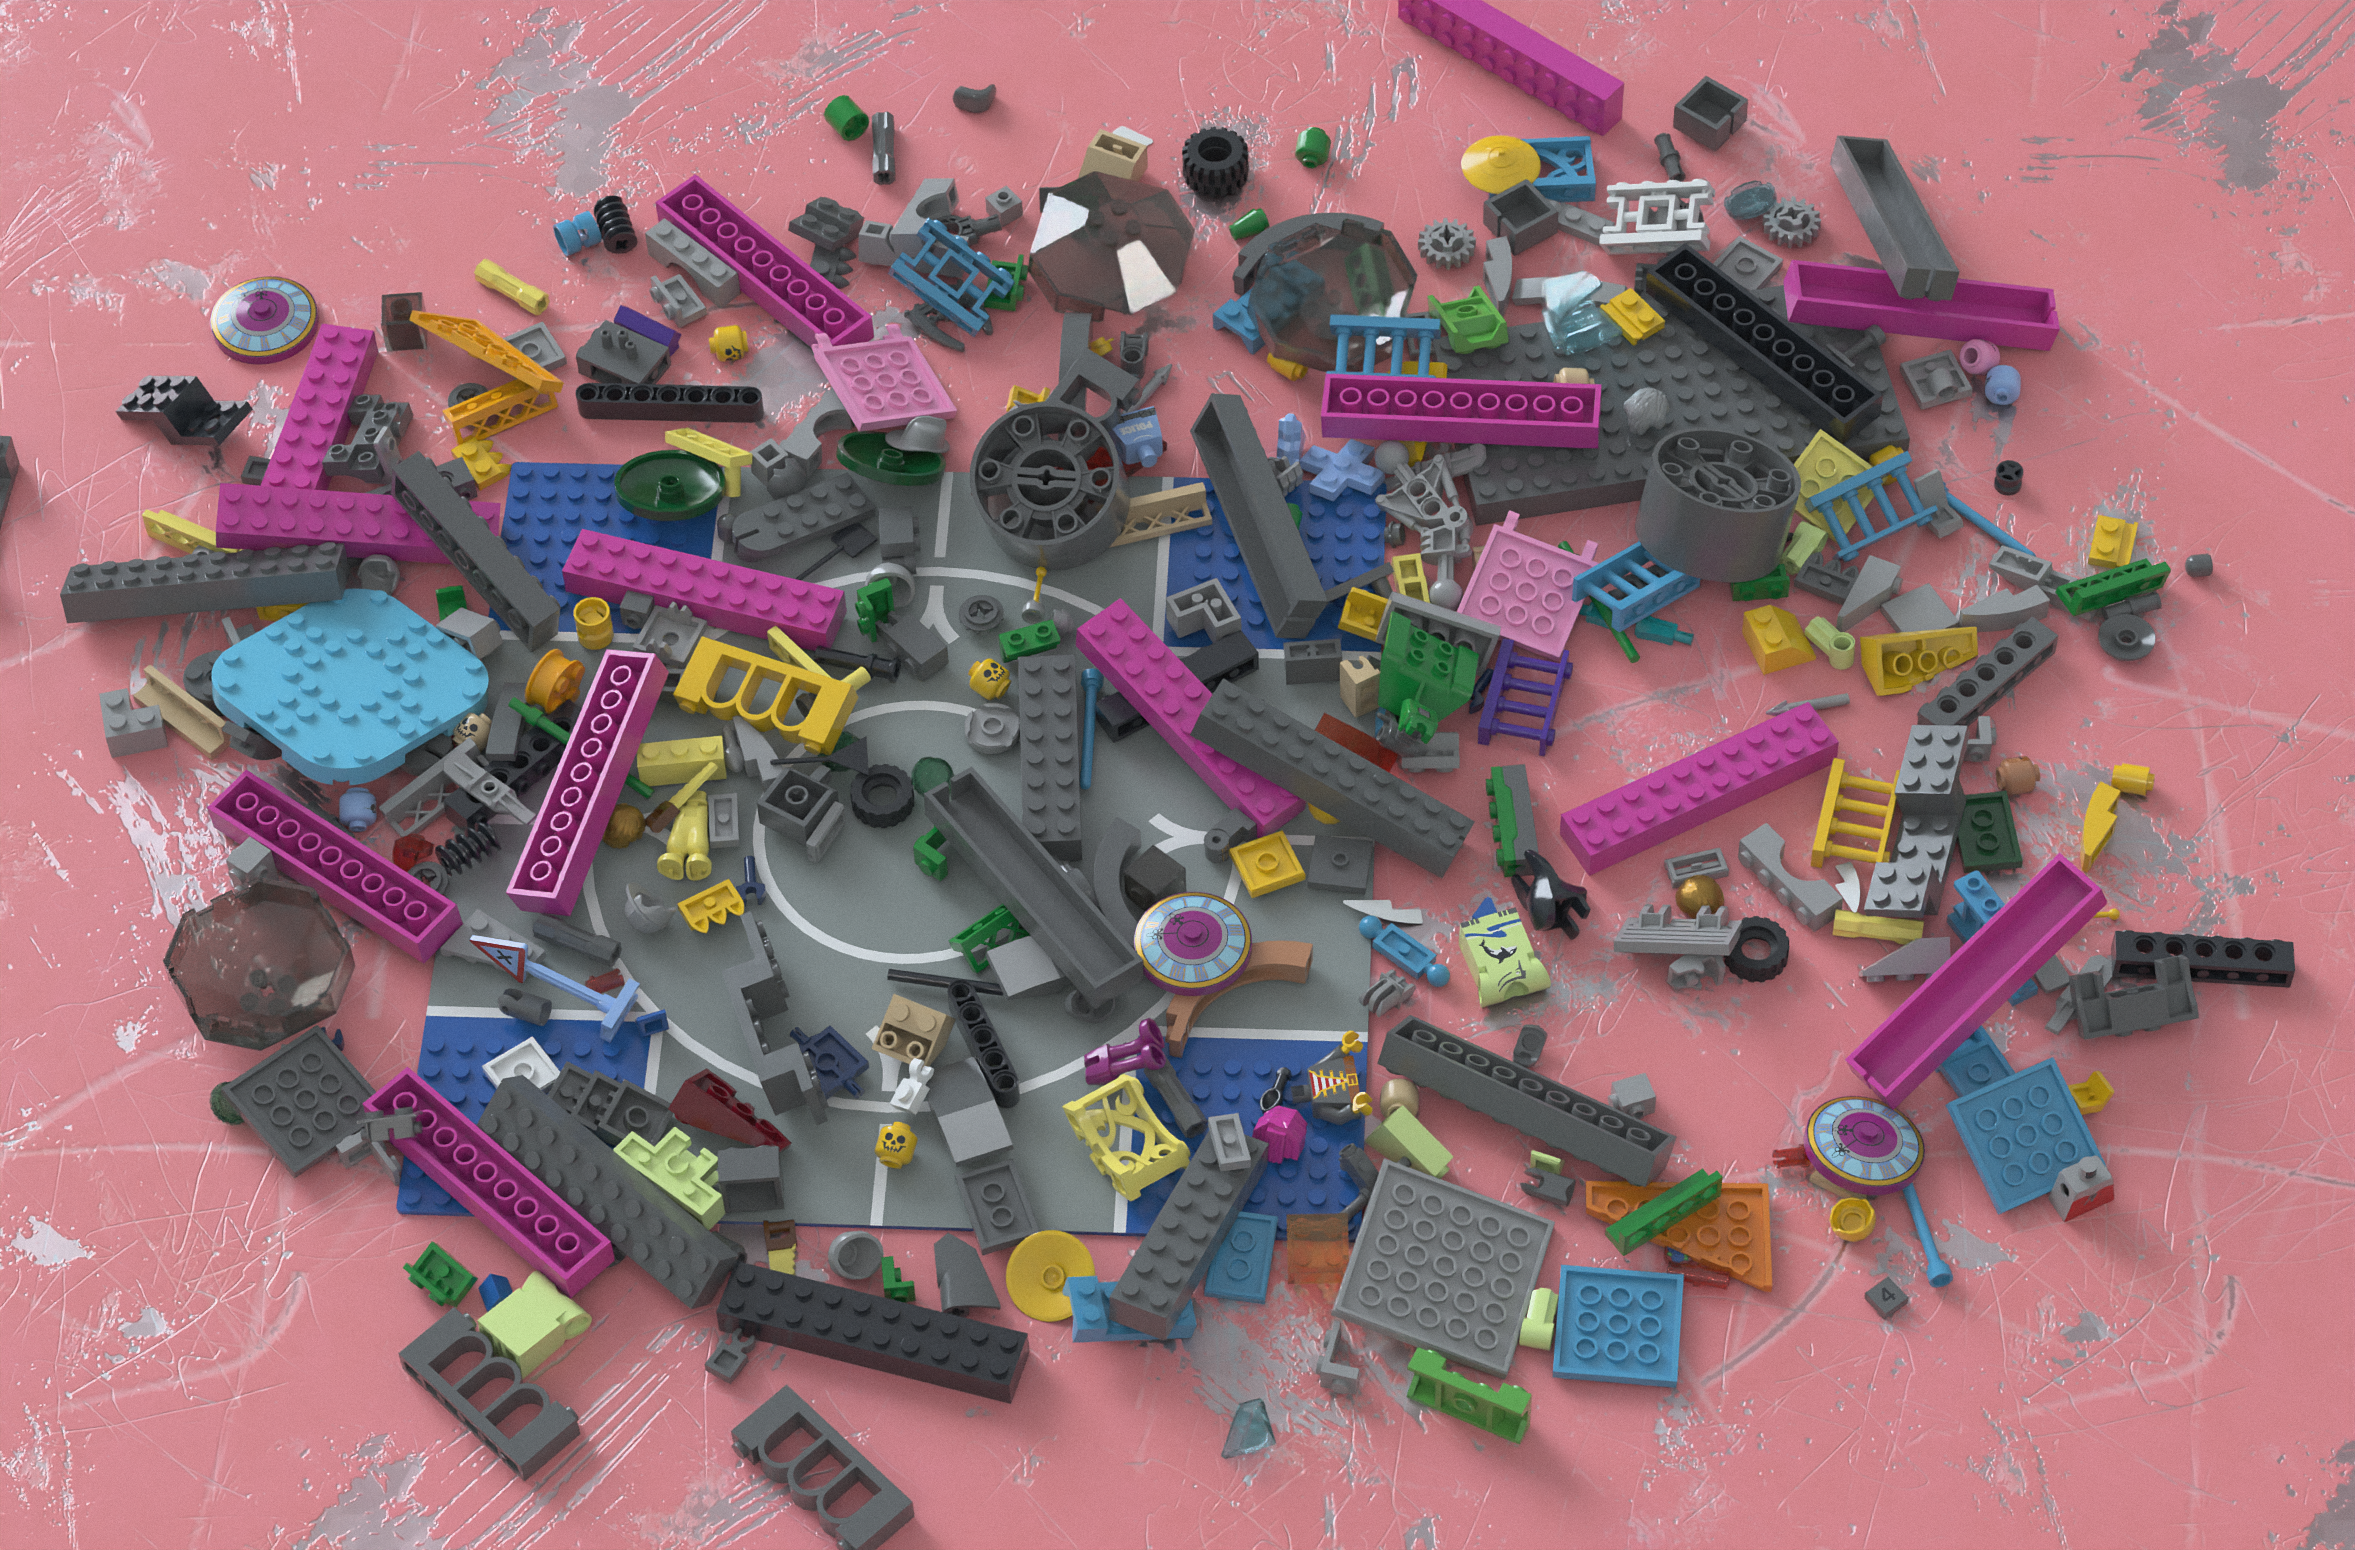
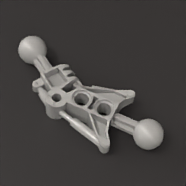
M1388 440L1376 449L1375 463L1377 468L1385 474L1395 475L1402 483V486L1391 494L1378 495L1375 499L1376 504L1381 511L1389 513L1411 530L1421 533V560L1438 566V581L1429 589L1430 603L1456 611L1463 598V591L1460 585L1454 581V564L1462 563V558L1472 555L1473 552L1468 543L1474 531V525L1466 510L1459 504V495L1443 455H1435L1430 467L1416 476L1408 465L1409 452L1407 448L1399 441ZM1443 487L1448 500L1453 503V506L1450 508L1442 500Z

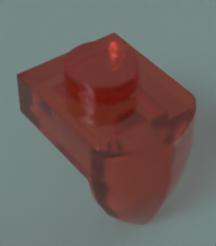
M410 833L394 842L392 850L393 864L408 872L417 864V861L432 855L435 844L426 841L424 836L416 833Z

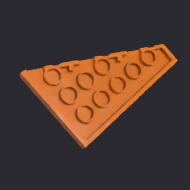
M1586 1181V1214L1612 1225L1680 1182H1650L1646 1187L1635 1186L1625 1181ZM1722 1183L1720 1197L1649 1240L1666 1249L1669 1247L1689 1256L1688 1258L1764 1292H1772L1768 1183Z

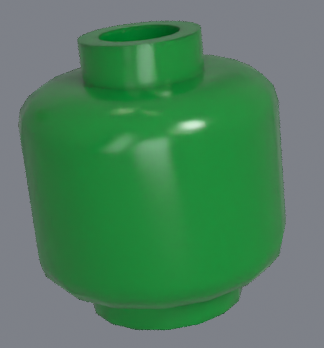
M1309 127L1299 133L1295 148L1297 160L1307 168H1316L1318 165L1326 163L1331 146L1330 137L1323 129L1317 127Z

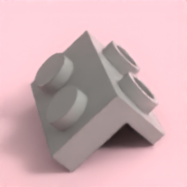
M680 274L662 283L656 275L650 278L652 288L649 291L655 303L662 305L667 319L673 320L679 328L707 315L705 305Z
M1435 732L1428 744H1424L1418 738L1417 742L1420 743L1416 755L1413 758L1409 756L1407 758L1402 757V768H1408L1409 772H1423L1425 768H1436L1438 772H1452L1453 768H1460L1459 733Z

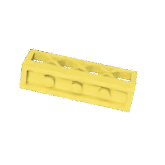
M146 509L142 514L148 536L190 554L198 545L215 552L235 553L242 550L216 548V532L164 510H160L157 514Z

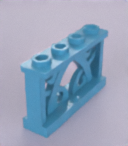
M1590 136L1521 139L1536 150L1541 161L1557 169L1552 171L1546 178H1537L1532 183L1545 198L1557 201L1558 203L1595 201L1596 179ZM1576 158H1583L1579 164L1570 166L1575 162ZM1585 169L1586 176H1578L1576 172ZM1489 193V199L1497 194Z

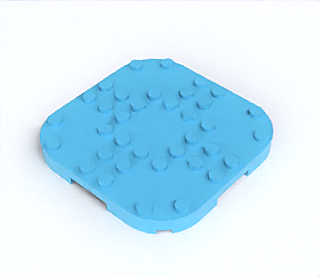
M345 589L342 600L308 603L225 650L215 661L211 676L213 700L221 713L238 726L244 728L252 727L282 750V759L306 777L333 785V780L338 782L349 781V785H358L384 776L404 764L405 754L440 733L447 737L453 735V729L468 713H474L477 716L483 713L488 704L489 694L488 672L475 655L399 600L382 590L375 591L369 589Z

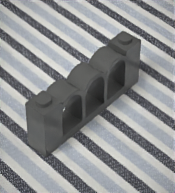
M1085 348L1046 399V402L1070 404L1081 388L1085 386L1111 402L1109 410L1104 415L1094 417L1109 432L1117 426L1121 418V409L1127 412L1132 405L1134 406L1139 402L1143 389L1139 379L1090 349ZM1043 435L1044 440H1053L1047 435ZM1018 447L1014 449L1002 463L1010 465L1013 458L1021 450ZM1097 449L1084 459L1085 462L1095 455ZM1031 502L1040 506H1048L1042 502Z
M453 1307L398 1353L402 1368L525 1482L580 1435L577 1422L579 1417L571 1407L566 1406L564 1408L557 1400L551 1404L549 1395L542 1387L537 1384L523 1383L520 1369L516 1363L508 1358L495 1357L492 1344L487 1336L476 1332L477 1324L469 1314H462ZM475 1351L485 1355L482 1362L454 1386H451L439 1375L458 1357L467 1352ZM503 1377L514 1381L509 1390L481 1413L467 1401L484 1385L495 1378ZM524 1404H537L543 1408L536 1418L510 1440L495 1427L515 1409Z
M785 1385L731 1430L734 1452L741 1459L747 1458L753 1465L760 1461L763 1473L770 1480L777 1483H788L790 1496L797 1506L809 1511L818 1510L820 1526L825 1533L837 1538L836 1546L838 1550H876L915 1517L913 1502L788 1385ZM800 1427L815 1440L812 1445L789 1462L778 1463L768 1458L773 1449ZM829 1454L845 1468L818 1490H804L797 1485L798 1481ZM857 1482L864 1485L874 1495L871 1500L849 1517L835 1518L826 1512L831 1504Z

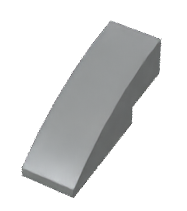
M1507 236L1486 240L1485 258L1487 262H1483V282L1491 302L1503 318L1510 300L1512 280V257Z
M2038 585L2014 596L2006 588L1960 610L1958 628L1977 627V632H1993L2013 629L2020 623L2024 624L2032 616L2039 621L2047 617L2050 599Z
M734 716L735 735L738 746L741 747L747 777L759 775L765 793L783 771L781 765L770 764V760L778 759L765 738L744 719Z

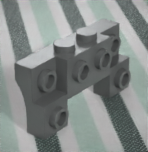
M357 395L348 410L352 425H360L351 445H330L322 464L327 476L343 475L356 477L367 483L381 482L385 473L373 443L383 426L390 427L398 447L402 437L405 436L406 429L413 417V412L409 402L384 403L381 395Z
M2184 955L2154 960L2157 983L2106 993L2104 992L2103 975L2098 971L2068 976L2072 1005L2076 1007L2079 1036L2084 1040L2113 1034L2117 1037L2132 1035L2134 1030L2156 1031L2161 1029V1025L2198 1019V1005L2191 981L2189 959Z

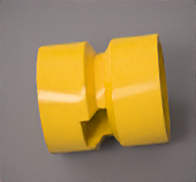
M597 597L585 598L578 602L573 613L580 644L591 650L602 649L608 646L614 637V630L607 602Z

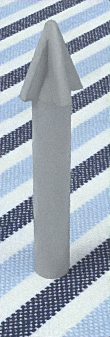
M1172 364L1153 371L1155 375L1143 388L1139 402L1134 406L1132 405L1127 412L1123 410L1121 414L1139 410L1162 383L1166 385Z
M1848 693L1788 704L1787 700H1784L1768 710L1766 714L1778 716L1806 702H1809L1814 710L1849 704L1850 699Z

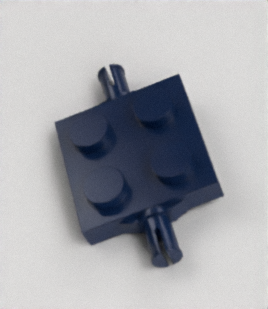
M829 1025L819 1034L810 1037L802 1032L799 1027H795V1031L792 1029L789 1036L798 1042L802 1053H809L826 1100L843 1089H846L855 1099H858L859 1095L862 1096L865 1090L854 1080L869 1069V1062L833 1027Z

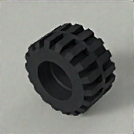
M1210 127L1209 130L1203 128L1199 130V133L1194 132L1190 135L1191 139L1185 141V146L1182 149L1183 177H1185L1186 184L1190 185V189L1193 191L1198 190L1201 195L1209 194V197H1215V195L1222 197L1226 196L1228 192L1231 194L1236 192V188H1241L1244 185V181H1247L1249 173L1247 143H1244L1242 136H1237V132L1233 130L1229 132L1224 127H1221V129Z

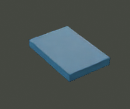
M1239 1212L1236 1221L1208 1267L1204 1296L1265 1304L1278 1216Z

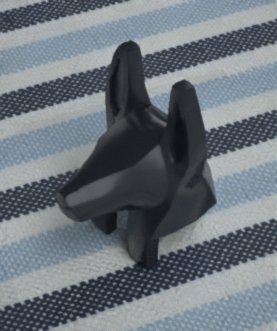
M1526 850L1524 856L1532 868L1535 879L1529 886L1518 874H1514L1511 877V881L1520 903L1529 913L1534 930L1547 931L1562 928L1570 940L1575 939L1580 930L1568 912L1572 907L1581 919L1588 917L1591 909L1586 902L1587 890L1582 886L1572 885L1563 881L1544 857L1533 850Z

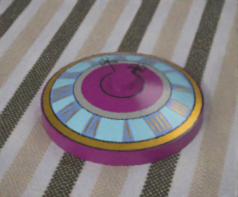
M265 276L246 280L225 292L212 310L210 325L214 340L223 353L243 363L263 365L286 360L302 351L317 332L319 314L314 297L300 283L283 277Z
M1183 892L1158 901L1144 913L1135 930L1134 950L1144 960L1143 974L1154 985L1173 994L1201 996L1212 994L1228 987L1243 974L1252 954V934L1247 919L1231 902L1205 892Z
M1844 1096L1829 1100L1820 1105L1811 1114L1804 1132V1148L1814 1168L1833 1184L1859 1194L1886 1195L1906 1188L1918 1176L1925 1157L1924 1141L1915 1124L1898 1109L1892 1110L1885 1102L1873 1098Z

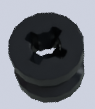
M2012 460L1999 463L1996 467V477L1994 479L1995 489L2003 495L2010 496L2018 493L2022 486L2024 472L2022 466Z

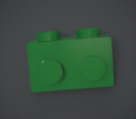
M1022 254L1018 255L1017 263L992 260V265L998 269L1003 268L1008 271L1015 283L1004 299L991 292L984 301L985 308L1016 312L1017 302L1023 301L1024 285H1021V282L1027 281L1028 265H1024V255ZM988 278L987 287H988V286L990 285V283L992 282V280L989 279V278Z
M1779 564L1775 570L1759 579L1745 582H1729L1733 601L1779 599L1789 596L1790 578L1786 576L1785 564Z
M888 578L872 582L868 586L856 590L858 602L855 603V608L860 617L857 620V625L863 636L867 635L871 643L877 641L875 622L879 620L883 624L889 623L887 614L891 611L895 612L892 585Z
M1052 619L999 634L1000 656L1003 663L1018 660V657H1028L1056 649L1057 645L1061 643L1060 636Z
M433 1241L414 1265L406 1263L403 1266V1269L410 1274L408 1279L421 1289L426 1287L431 1292L428 1295L429 1298L442 1307L446 1303L457 1308L478 1280L473 1273Z

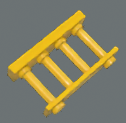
M1834 758L1812 849L1811 866L1822 868L1824 857L1830 858L1831 855L1874 864L1876 862L1889 863L1891 852L1886 851L1897 803L1894 792L1900 770H1896L1894 783L1892 784L1850 776L1849 772H1844L1845 760ZM1846 787L1891 795L1889 805L1883 806L1843 798L1844 795L1839 794L1840 788L1846 789ZM1842 809L1884 817L1886 819L1884 828L1878 829L1838 821L1834 814L1835 811L1841 812ZM1838 832L1879 840L1880 846L1878 852L1836 845L1833 844V841L1829 840L1830 834L1835 835Z

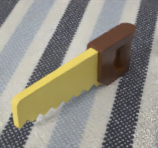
M709 762L701 772L697 773L669 801L662 802L645 819L646 826L652 832L660 833L680 813L679 808L716 771L718 766L713 762Z
M794 1219L777 1222L764 1220V1235L770 1269L795 1275L796 1273L793 1268L796 1266L794 1262L796 1257L794 1252L798 1245ZM790 1232L785 1238L771 1240V1234Z

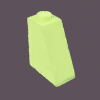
M1403 1105L1382 1121L1364 1140L1369 1146L1389 1160L1398 1162L1405 1156L1412 1164L1409 1168L1439 1179L1449 1171L1450 1168L1447 1166V1163L1454 1157Z

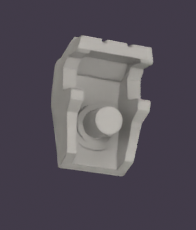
M1271 456L1268 458L1284 497L1288 492L1290 493L1295 487L1303 483V471L1299 462H1295L1290 466L1286 456H1283L1281 459Z
M1684 954L1669 965L1667 983L1676 990L1692 987L1699 991L1702 989L1700 979L1709 976L1713 978L1716 986L1723 984L1725 972L1722 955Z

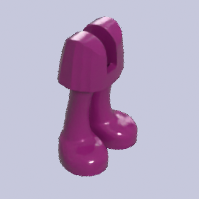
M1152 1018L1142 1020L1139 1024L1140 1037L1131 1042L1116 1046L1105 1044L1085 1054L1086 1083L1088 1085H1106L1117 1079L1120 1074L1142 1068L1150 1070L1163 1068L1166 1063V1056L1161 1049L1165 1045L1161 1031ZM1141 1053L1140 1055H1138V1056H1136V1057H1134V1058H1130V1059H1127V1060L1119 1061V1060L1124 1059V1058H1127V1057H1129V1056H1132V1055Z

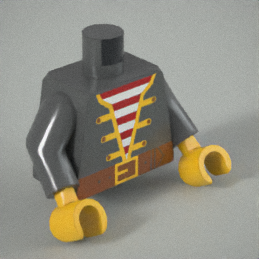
M1347 1031L1342 1037V1044L1313 1066L1307 1068V1084L1291 1086L1293 1104L1310 1102L1314 1118L1336 1125H1343L1353 1119H1362V1114L1368 1116L1372 1113V1107L1368 1103L1372 1102L1373 1099L1367 1093L1360 1092L1353 1055L1350 1056V1051L1358 1053L1363 1049V1043L1356 1040L1359 1038V1034L1354 1031Z

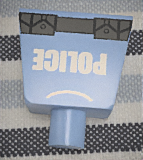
M1154 406L1121 414L1117 426L1108 432L1119 457L1125 464L1130 465L1141 462L1146 468L1152 467L1157 463V457L1163 454L1162 434Z

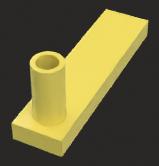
M690 428L665 432L666 443L725 466V496L738 497L741 495V466L752 464V453Z
M777 626L767 631L769 648L783 662L830 677ZM860 667L841 681L851 684L855 691L871 681V677L865 668Z

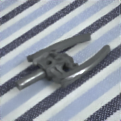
M958 279L957 284H949L948 286L957 292L964 282L962 279ZM964 292L958 304L965 309L969 308L971 310L978 300ZM925 302L921 305L918 303L914 305L913 310L904 311V317L916 328H920L928 336L949 348L961 352L964 351V343L952 338L936 326L938 321L944 320L948 322L950 320ZM981 305L979 309L988 314L984 306ZM933 312L936 316L931 315L927 317L926 315ZM990 317L982 326L986 335L993 334Z

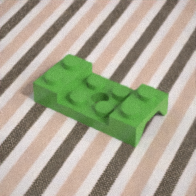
M1479 285L1473 287L1466 299L1440 303L1433 295L1427 296L1430 317L1432 319H1440L1441 326L1448 333L1449 344L1456 353L1468 354L1472 353L1474 349L1483 347L1489 349L1497 348L1501 344L1509 342L1506 321Z
M1417 1348L1407 1366V1370L1414 1372L1407 1398L1516 1444H1521L1530 1426L1532 1394L1520 1386H1510L1506 1383H1503L1499 1392H1496L1486 1384H1477L1465 1379L1463 1375L1457 1372L1446 1371V1358H1443L1438 1352Z

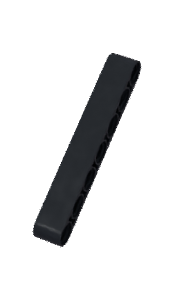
M584 383L575 391L578 412L586 419L753 423L761 420L764 416L762 393L758 388L751 386Z

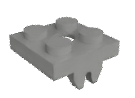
M672 602L668 609L655 605L632 646L633 652L654 653L662 663L685 669L701 637L708 628L707 620L693 617L692 612L685 605L679 610L676 602ZM675 634L679 638L676 644L669 646L666 642H662L664 636Z

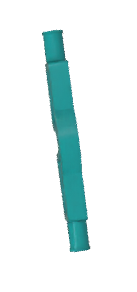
M1592 601L1590 605H1582L1579 615L1586 616V622L1609 629ZM1651 615L1635 623L1634 634L1639 639L1656 641L1667 645H1673L1674 641L1691 646L1694 634L1678 630V624L1657 619Z

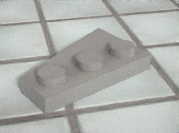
M479 909L440 948L441 955L452 957V955L466 958L467 962L477 964L479 961L494 965L495 969L502 971L505 970L469 941L472 935L525 943L528 945L527 959L533 963L540 964L546 958L544 949ZM526 971V977H528L530 973Z

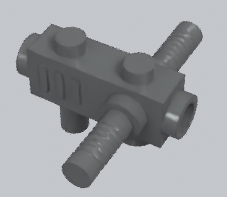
M1354 1143L1345 1146L1339 1152L1340 1158L1338 1159L1341 1170L1348 1172L1359 1188V1196L1339 1213L1340 1218L1346 1223L1368 1205L1379 1173L1362 1148H1356ZM1405 1156L1396 1162L1407 1167L1412 1165Z

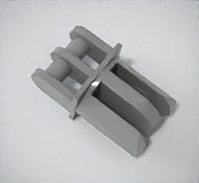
M1392 969L1386 974L1381 973L1379 981L1360 995L1358 998L1359 1003L1364 1007L1368 1005L1369 1011L1381 1017L1393 1007L1400 1009L1401 1003L1414 993L1416 986L1413 983L1410 985L1406 983V978L1403 976L1400 978L1396 976V971Z

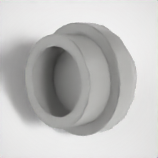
M1054 609L1049 620H1053L1060 637L1077 630V626L1068 611Z

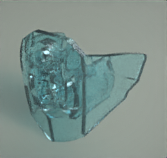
M1579 271L1565 276L1546 279L1542 283L1544 303L1542 314L1555 350L1562 348L1566 355L1575 352H1586L1623 333L1622 329L1601 308H1596L1594 300H1591V296L1603 286L1602 282L1591 273Z

